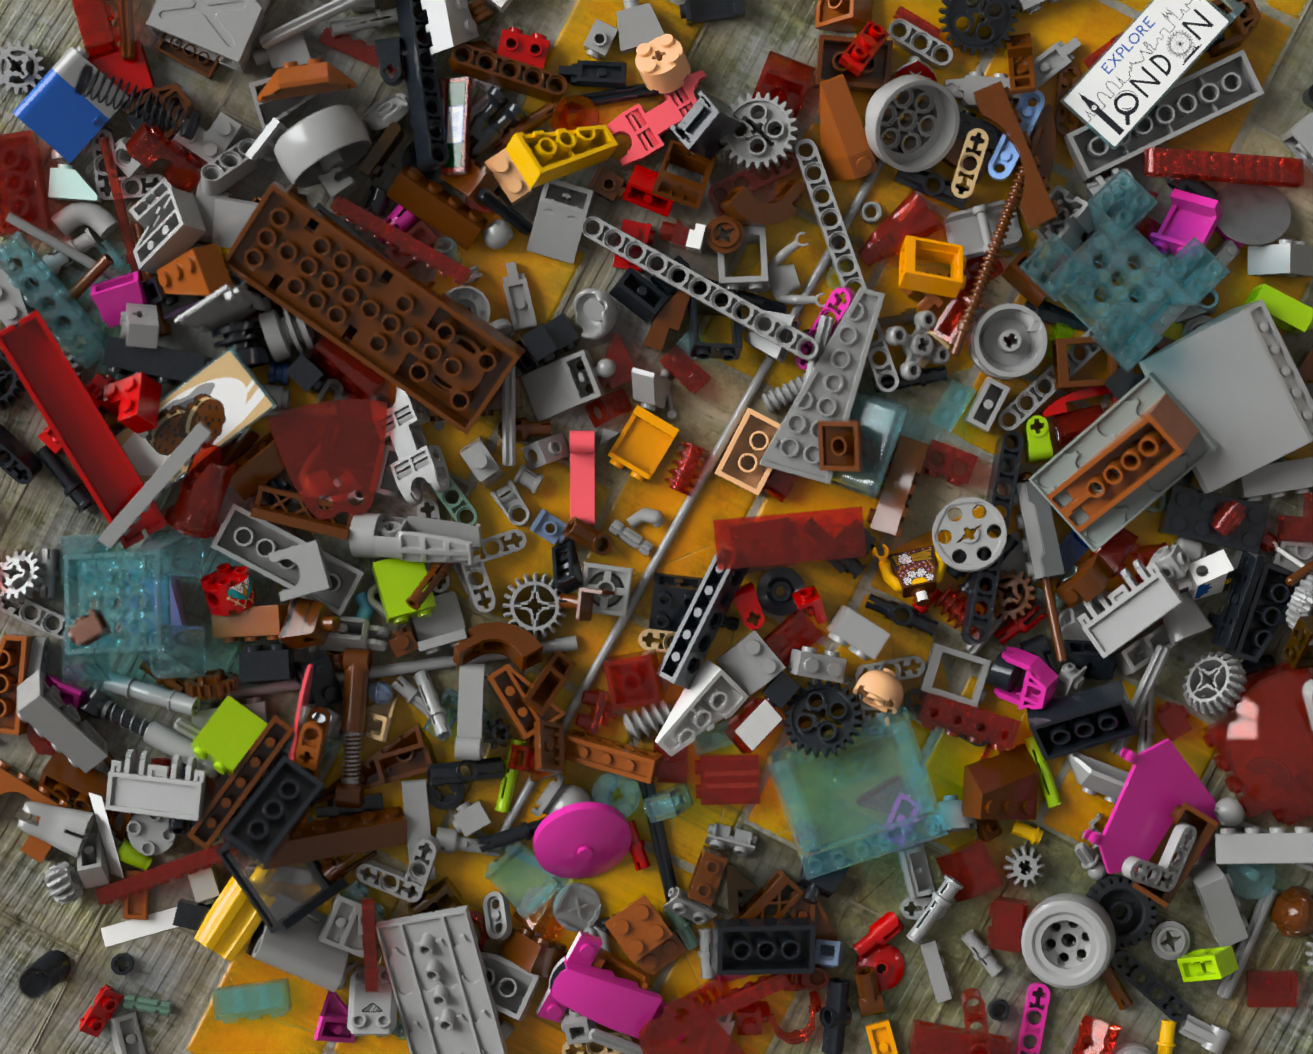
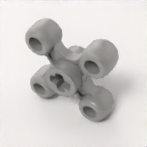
M923 310L915 315L914 324L916 327L911 335L907 334L906 330L901 326L889 327L885 332V341L892 346L901 345L902 351L907 355L905 362L900 365L898 371L900 377L904 380L912 381L920 376L921 367L919 364L924 356L928 357L929 361L936 365L945 364L950 359L949 349L942 345L934 346L933 340L928 335L929 330L936 324V316L932 311Z

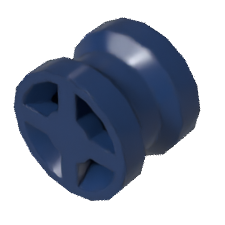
M271 360L268 384L279 382L284 386H289L291 377L285 371L292 365L291 362L276 363L275 360Z

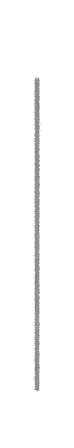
M878 157L875 161L878 171L867 175L843 218L846 231H848L885 165V162ZM834 238L831 241L833 248L837 249L842 238ZM827 248L800 295H812L831 261ZM806 304L794 305L790 315H794L798 319ZM767 355L629 598L627 617L619 616L565 713L567 714L561 719L560 723L563 724V733L568 729L771 368L774 360ZM530 776L498 832L510 829L514 825L537 782L531 781Z

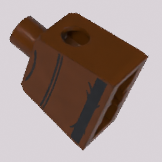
M296 597L290 600L278 638L290 649L323 645L326 643L329 631L339 630L340 619L334 616V613L324 603Z

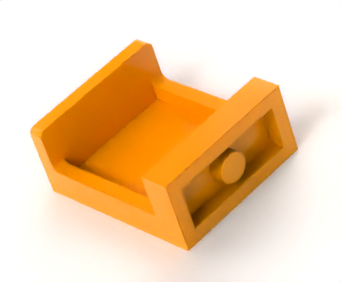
M637 405L607 455L611 458L609 463L621 470L624 466L632 470L630 475L641 482L644 479L650 480L679 429Z

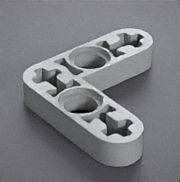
M101 129L92 138L96 191L101 199L110 202L141 199L152 189L146 188L147 193H144L145 187L142 180L146 179L145 183L148 185L154 184L155 179H158L160 182L164 178L160 174L135 175L130 178L127 176L119 177L118 165L110 155L101 154L98 156V152L103 153L102 145L97 143L98 140L102 139V135L110 139V142H107L105 146L106 151H111V153L116 149L114 146L116 143L115 137L109 131ZM103 159H110L112 161V169L109 172H102L99 165ZM114 175V179H109V185L114 188V191H111L110 196H107L106 193L102 192V189L106 188V180H101L100 177H111ZM130 181H136L139 184V190L136 194H129L126 191V185Z
M514 529L482 539V547L480 548L485 558L480 559L479 554L473 557V565H469V562L459 563L476 611L488 613L493 610L496 604L484 562L523 549L527 539L521 530ZM511 534L521 538V541L518 543L519 547L510 544L505 546L508 551L504 552L500 537H504V542L512 538ZM494 541L498 544L499 550L497 554L490 555L486 552L485 546L487 542ZM472 547L473 552L479 550L477 547ZM473 572L482 574L483 583L481 585L475 586L470 582V575ZM487 587L488 591H483L485 599L490 598L491 600L487 604V609L484 606L478 605L481 596L480 593L474 595L473 590Z
M916 655L866 663L856 668L854 677L855 683H857L860 679L859 674L863 673L864 668H867V671H882L885 665L893 664L896 667L897 676L895 678L899 681L911 679L923 674L925 663ZM913 659L915 663H920V667L916 668V673L908 669L903 670L905 675L901 676L899 661H903L902 666L910 665ZM858 693L864 728L871 734L881 733L886 726L884 712H875L876 719L881 720V724L877 725L876 730L872 726H868V722H871L872 718L871 713L865 714V710L875 709L865 705L862 702L863 696Z
M1186 822L1178 823L1172 831L1159 864L1136 856H1130L1122 865L1123 875L1133 881L1164 892L1171 891L1179 879L1196 839V828ZM1177 852V857L1172 862L1173 856ZM1135 867H1139L1138 872L1134 871ZM1152 869V874H1151V876L1147 879V875H1148L1149 871ZM1162 876L1165 877L1164 881L1160 880Z
M425 835L420 838L414 848L407 873L375 860L367 859L358 866L356 870L357 878L362 883L408 902H417L426 891L439 852V841L431 835ZM428 843L431 850L426 857H423L422 855L425 852L424 845ZM415 864H423L426 867V873H417L414 868ZM367 867L371 869L370 873L372 874L370 876L366 875L367 871L365 869ZM382 872L383 874L380 876L379 880H377V878L379 877L378 874ZM385 876H393L397 881V885L389 886L385 881ZM403 881H404V882H405L404 885H403L404 887H403V889L401 890V889H399V887L402 885V883H403ZM411 886H415V887H416V888H415V891H416L415 894H412V893H411V888H410Z

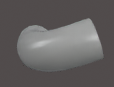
M88 201L71 203L51 217V220L66 236L80 226H89L103 239L111 235L120 224L114 215L103 206Z

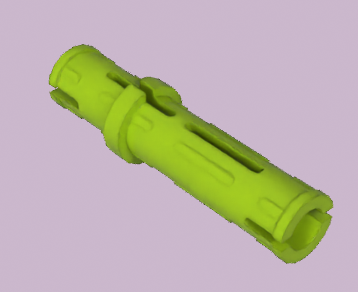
M1034 736L1024 738L1027 749L1040 771L1039 784L1047 807L1052 808L1062 804L1063 802L1059 796L1048 762L1044 760Z
M510 739L507 759L503 761L505 768L495 807L496 811L510 813L519 768L523 766L521 759L526 744L524 740Z

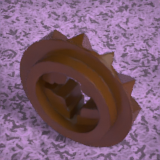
M718 216L712 219L705 230L707 245L715 253L719 252L726 255L727 253L735 252L744 240V229L741 223L731 216ZM720 229L725 233L731 232L729 234V242L724 238L718 239L720 237Z

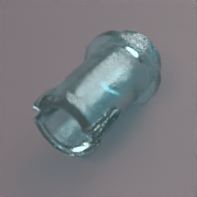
M110 239L104 240L101 243L103 246L99 245L97 247V250L102 255L108 254L113 259L114 263L110 266L111 269L120 270L127 264L126 255L121 254L111 243Z

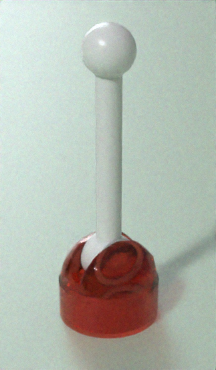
M1270 531L1265 534L1261 540V550L1265 552L1276 550L1299 567L1305 566L1298 559L1278 547V538Z

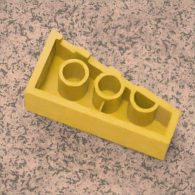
M606 125L577 127L576 130L562 128L557 129L555 132L546 133L543 130L534 131L533 134L515 133L505 149L531 189L608 160L618 146V143Z

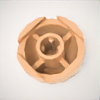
M886 668L882 671L870 670L861 676L853 689L856 697L858 693L863 696L862 702L884 713L891 709L892 714H896L904 697L903 687L900 681L895 678L897 676L896 673Z

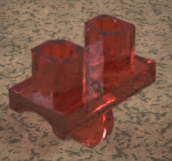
M596 688V691L583 690L581 703L591 705L590 714L578 712L575 721L577 726L586 729L590 734L598 735L600 723L602 726L608 727L610 718L617 719L618 714L612 712L614 703L606 702L608 692Z

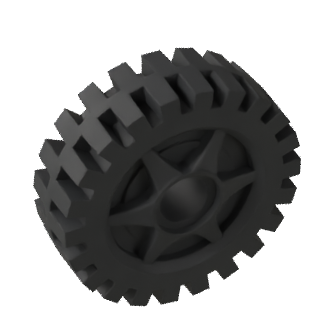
M1120 874L1105 876L1104 879L1096 881V884L1089 888L1090 891L1088 894L1086 893V896L1097 901L1110 915L1115 927V948L1125 949L1132 945H1138V942L1144 941L1147 938L1148 933L1151 934L1152 927L1156 923L1157 909L1155 907L1156 902L1132 887L1135 881ZM1123 905L1125 913L1121 917H1115V908Z

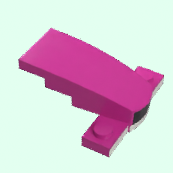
M579 931L567 955L553 968L549 978V987L536 1009L537 1015L559 1023L566 1009L570 1008L601 1025L641 1039L663 1000L661 995L639 988L637 982L615 977L613 971L591 966L603 944L602 939Z

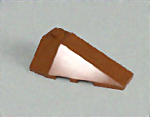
M818 0L815 28L818 30L843 32L862 30L869 20L872 21L873 2L872 0Z

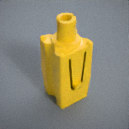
M257 866L249 881L270 910L276 899L274 896L268 897V892L264 889L277 870L274 868L262 870V868ZM233 876L209 910L194 937L201 944L231 963L262 922L261 917Z

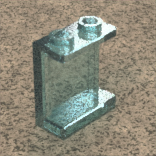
M518 841L508 845L504 850L505 855L499 860L495 859L487 866L486 869L488 871L484 876L491 880L515 906L516 911L522 918L529 919L563 885L553 874L540 866L535 854L525 843Z

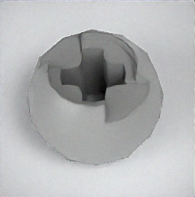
M502 219L495 220L487 225L488 229L483 230L484 242L494 250L504 247L508 244V240L513 239L511 226Z
M1225 797L1215 804V816L1223 826L1226 825L1233 828L1244 820L1245 811L1237 799Z

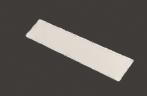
M89 793L111 874L124 878L103 799L99 795Z
M177 907L150 914L148 920L132 919L101 928L105 947L179 927L173 925Z

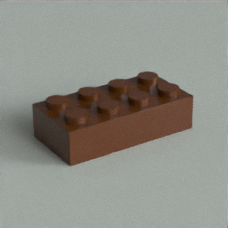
M164 32L155 49L159 53L212 81L220 66L218 64L220 55L213 62L209 60L208 53L204 51L196 55V49L192 44H187L182 49L181 39H179L181 42L179 47L171 43L175 37L170 40V43L165 42L164 39L167 33ZM187 46H192L194 48V52H189L185 48ZM205 53L208 58L201 57L200 54Z

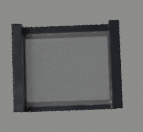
M225 841V845L216 850L271 933L280 928L285 932L349 885L344 877L334 883L328 880L322 873V866L318 860L262 870V868Z

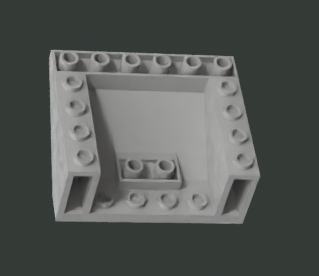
M1263 299L1229 309L1138 362L1145 377L1153 372L1159 381L1167 387L1218 444L1214 451L1192 469L1204 494L1210 493L1313 441V400Z

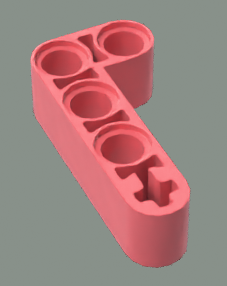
M570 430V520L576 517L590 526H595V430Z

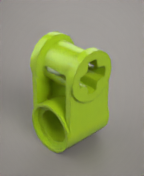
M1039 415L1029 416L1023 422L1022 427L1026 460L1028 463L1050 460L1053 458V447L1048 422ZM1034 420L1036 423H1040V427L1036 431L1030 428V425L1034 424Z

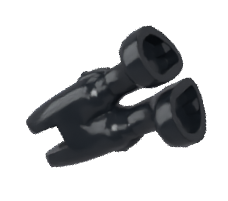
M493 85L487 92L489 103L486 108L473 116L472 122L463 132L462 149L470 143L474 136L479 140L469 154L474 160L495 142L499 141L503 136L504 130L510 124L522 122L527 117L519 107L510 102L499 119L491 124L492 118L509 102L507 97Z

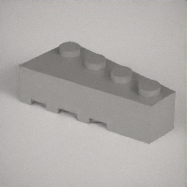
M39 669L17 686V715L23 722L31 724L40 737H45L49 740L58 753L62 752L67 756L75 768L79 767L83 772L87 773L108 756L107 742L87 720L80 721L77 709L71 703L66 705L59 695L60 691L55 685L49 687L44 682L43 678L45 675Z

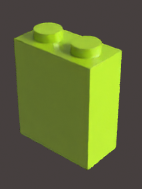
M389 558L373 562L372 572L388 624L394 622V625H400L408 622V618L418 616L419 619L432 615L437 606L433 592L430 593L419 610L412 609L406 603L407 598L410 597L427 574L424 562L401 561L399 558ZM430 582L426 585L422 592H424V590L427 588Z
M228 695L192 741V752L202 760L207 759L213 763V768L223 775L227 773L231 776L268 723Z

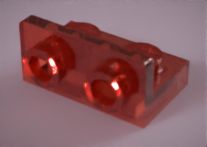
M674 346L659 361L694 396L710 380V376L677 346Z

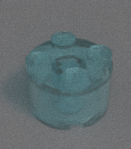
M607 771L596 778L592 788L593 802L610 805L619 810L626 818L633 814L639 806L641 789L637 780ZM616 788H619L623 796L615 800L610 791H615Z

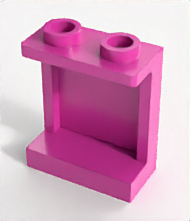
M1174 188L1170 195L1172 206L1157 233L1151 232L1149 238L1153 249L1159 253H1169L1183 260L1190 259L1198 262L1223 215L1219 200Z

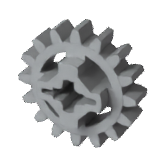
M19 40L16 46L11 42H7L8 49L5 50L0 47V52L2 53L0 55V87L6 85L5 91L11 93L14 89L16 95H20L21 90L29 94V87H35L37 80L41 81L43 78L40 76V73L47 70L40 65L45 62V59L37 57L40 51L37 48L32 50L30 43L23 47V43ZM17 52L26 53V54H22L21 56H14V55H13L14 53H17ZM6 61V70L3 71L4 63ZM13 61L21 65L25 75L17 71ZM34 65V72L31 75V67ZM16 80H24V81H25L24 83H20V84L11 83V82H15Z
M23 550L22 554L15 551L13 558L7 555V562H0L2 567L0 570V596L14 604L17 600L23 603L26 596L30 599L33 598L32 592H39L40 590L37 587L38 583H44L40 576L46 573L41 568L44 563L36 555L28 553L26 550Z

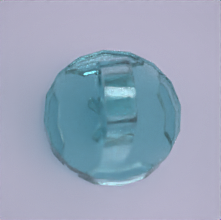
M1272 863L1228 864L1226 870L1234 885L1230 889L1237 896L1245 899H1258L1265 896L1272 889L1275 882V868Z

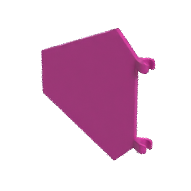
M1168 738L1140 753L1123 748L1120 757L1133 763V766L1102 834L1087 829L1083 837L1099 846L1108 874L1122 872V865L1130 856H1136L1147 861L1150 860L1174 820L1171 814L1177 804L1182 806L1183 802H1186L1219 823L1214 813L1217 802ZM1212 837L1199 857L1204 856Z

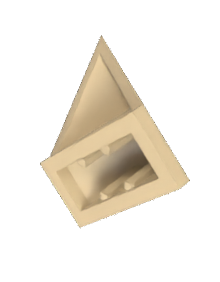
M399 692L393 694L392 699L386 704L376 705V703L367 705L366 732L362 734L363 736L381 742H386L389 739Z

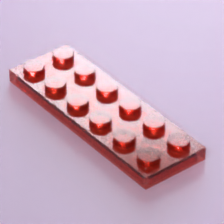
M862 507L713 520L718 570L867 556Z

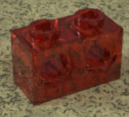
M931 439L922 468L925 469L924 474L938 478V475L948 478L946 482L960 487L961 483L968 484L978 456ZM933 453H939L943 458V462L939 467L932 465L930 461ZM958 461L962 462L966 468L961 476L955 474L953 470L954 464Z

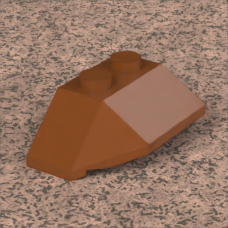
M321 57L307 59V65L298 66L297 61L283 63V68L276 70L258 95L257 100L258 102L358 87L354 80L331 63L323 62Z

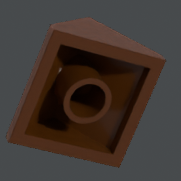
M857 419L818 421L820 470L862 471L861 421Z

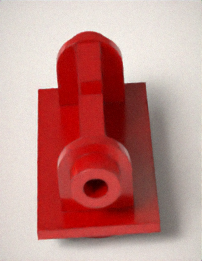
M107 984L99 989L100 991L93 1001L95 1003L94 1006H90L84 1017L80 1019L81 1024L78 1029L97 1038L124 997L119 993L113 992L114 989Z

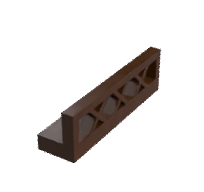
M260 484L250 517L347 540L356 507ZM263 492L273 493L278 502L272 506L261 504ZM290 498L297 499L302 508L292 512L288 510L284 502ZM318 504L323 507L326 514L320 518L313 517L308 508ZM338 510L349 512L347 525L338 523L332 514Z
M779 868L739 910V914H735L731 919L782 918L805 892ZM789 884L796 893L790 899H781V891ZM770 904H777V913L773 917H764V908Z

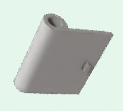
M275 893L274 897L276 900L270 908V912L278 921L301 905V903ZM314 910L285 932L280 928L271 933L267 926H265L264 933L259 938L252 957L328 991L335 992L337 989L340 990L345 983L346 976L343 974L349 952L318 940L328 915Z

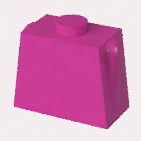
M138 271L91 285V297L99 310L103 322L107 323L109 328L120 325L121 311H126V303L149 304Z

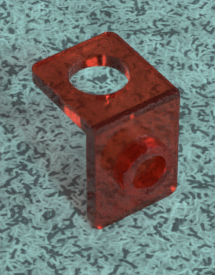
M621 388L587 404L585 409L593 426L596 428L632 411L633 407L625 390ZM594 407H598L600 409L602 414L601 419H598L595 416Z

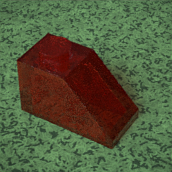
M617 332L613 335L605 357L615 363L616 371L609 378L601 377L605 387L610 385L612 390L632 381L631 371L634 367Z

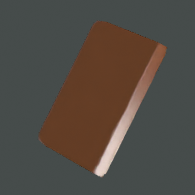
M247 425L207 456L224 470L249 450L260 436Z

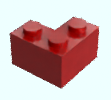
M143 372L134 374L104 386L102 407L117 416L120 423L135 433L140 434L157 428L162 385Z

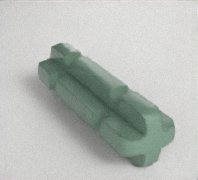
M128 994L124 998L123 1007L131 1010L136 1008L137 1011L154 1014L159 1012V1015L168 1016L172 1010V1003L168 1001L159 1002L157 999L146 997L136 998V996Z

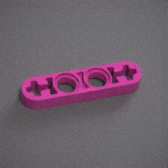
M849 287L835 289L807 335L814 339L820 316L833 312L836 316V322L832 326L831 338L855 297L854 291ZM845 293L846 295L844 298L847 300V302L840 304V302L842 301L840 294ZM804 343L801 347V352L804 355L811 353L813 343ZM795 355L797 366L800 369L806 370L808 363L805 362L806 360Z
M1034 982L1027 989L1015 1054H1021V1050L1027 1053L1040 1054L1050 1001L1049 988L1042 982ZM1038 987H1041V990L1045 993L1044 996L1039 997L1038 1002L1039 1005H1043L1042 1009L1038 1006H1030V1002L1036 1003V996L1032 993L1037 991ZM1032 1011H1038L1041 1015L1040 1021L1036 1024L1028 1022V1014ZM1027 1035L1036 1037L1034 1047L1027 1048L1024 1046L1023 1040Z

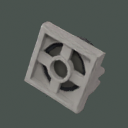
M589 562L584 563V586L581 588L615 591V595L594 593L592 613L627 617L633 568Z

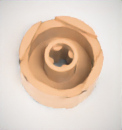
M664 34L649 43H642L636 49L635 63L646 87L650 91L652 89L657 90L661 94L673 92L683 86L685 83L684 79L691 73L690 64L680 42L670 34Z

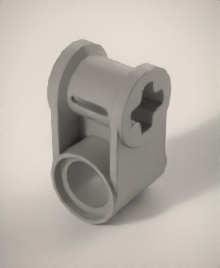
M509 479L507 481L508 484L497 491L492 490L490 493L512 524L525 526L531 519L530 510L512 480ZM518 508H522L526 512V517L521 522H516L513 519V513Z

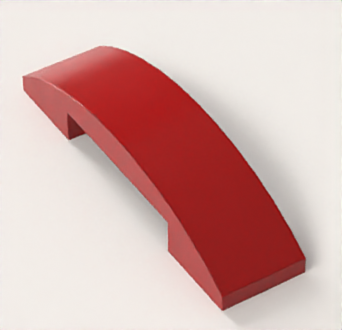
M1107 387L1085 388L1056 399L1046 406L1039 415L1048 417L1068 412L1066 402L1108 393L1110 394L1111 402L1118 400Z

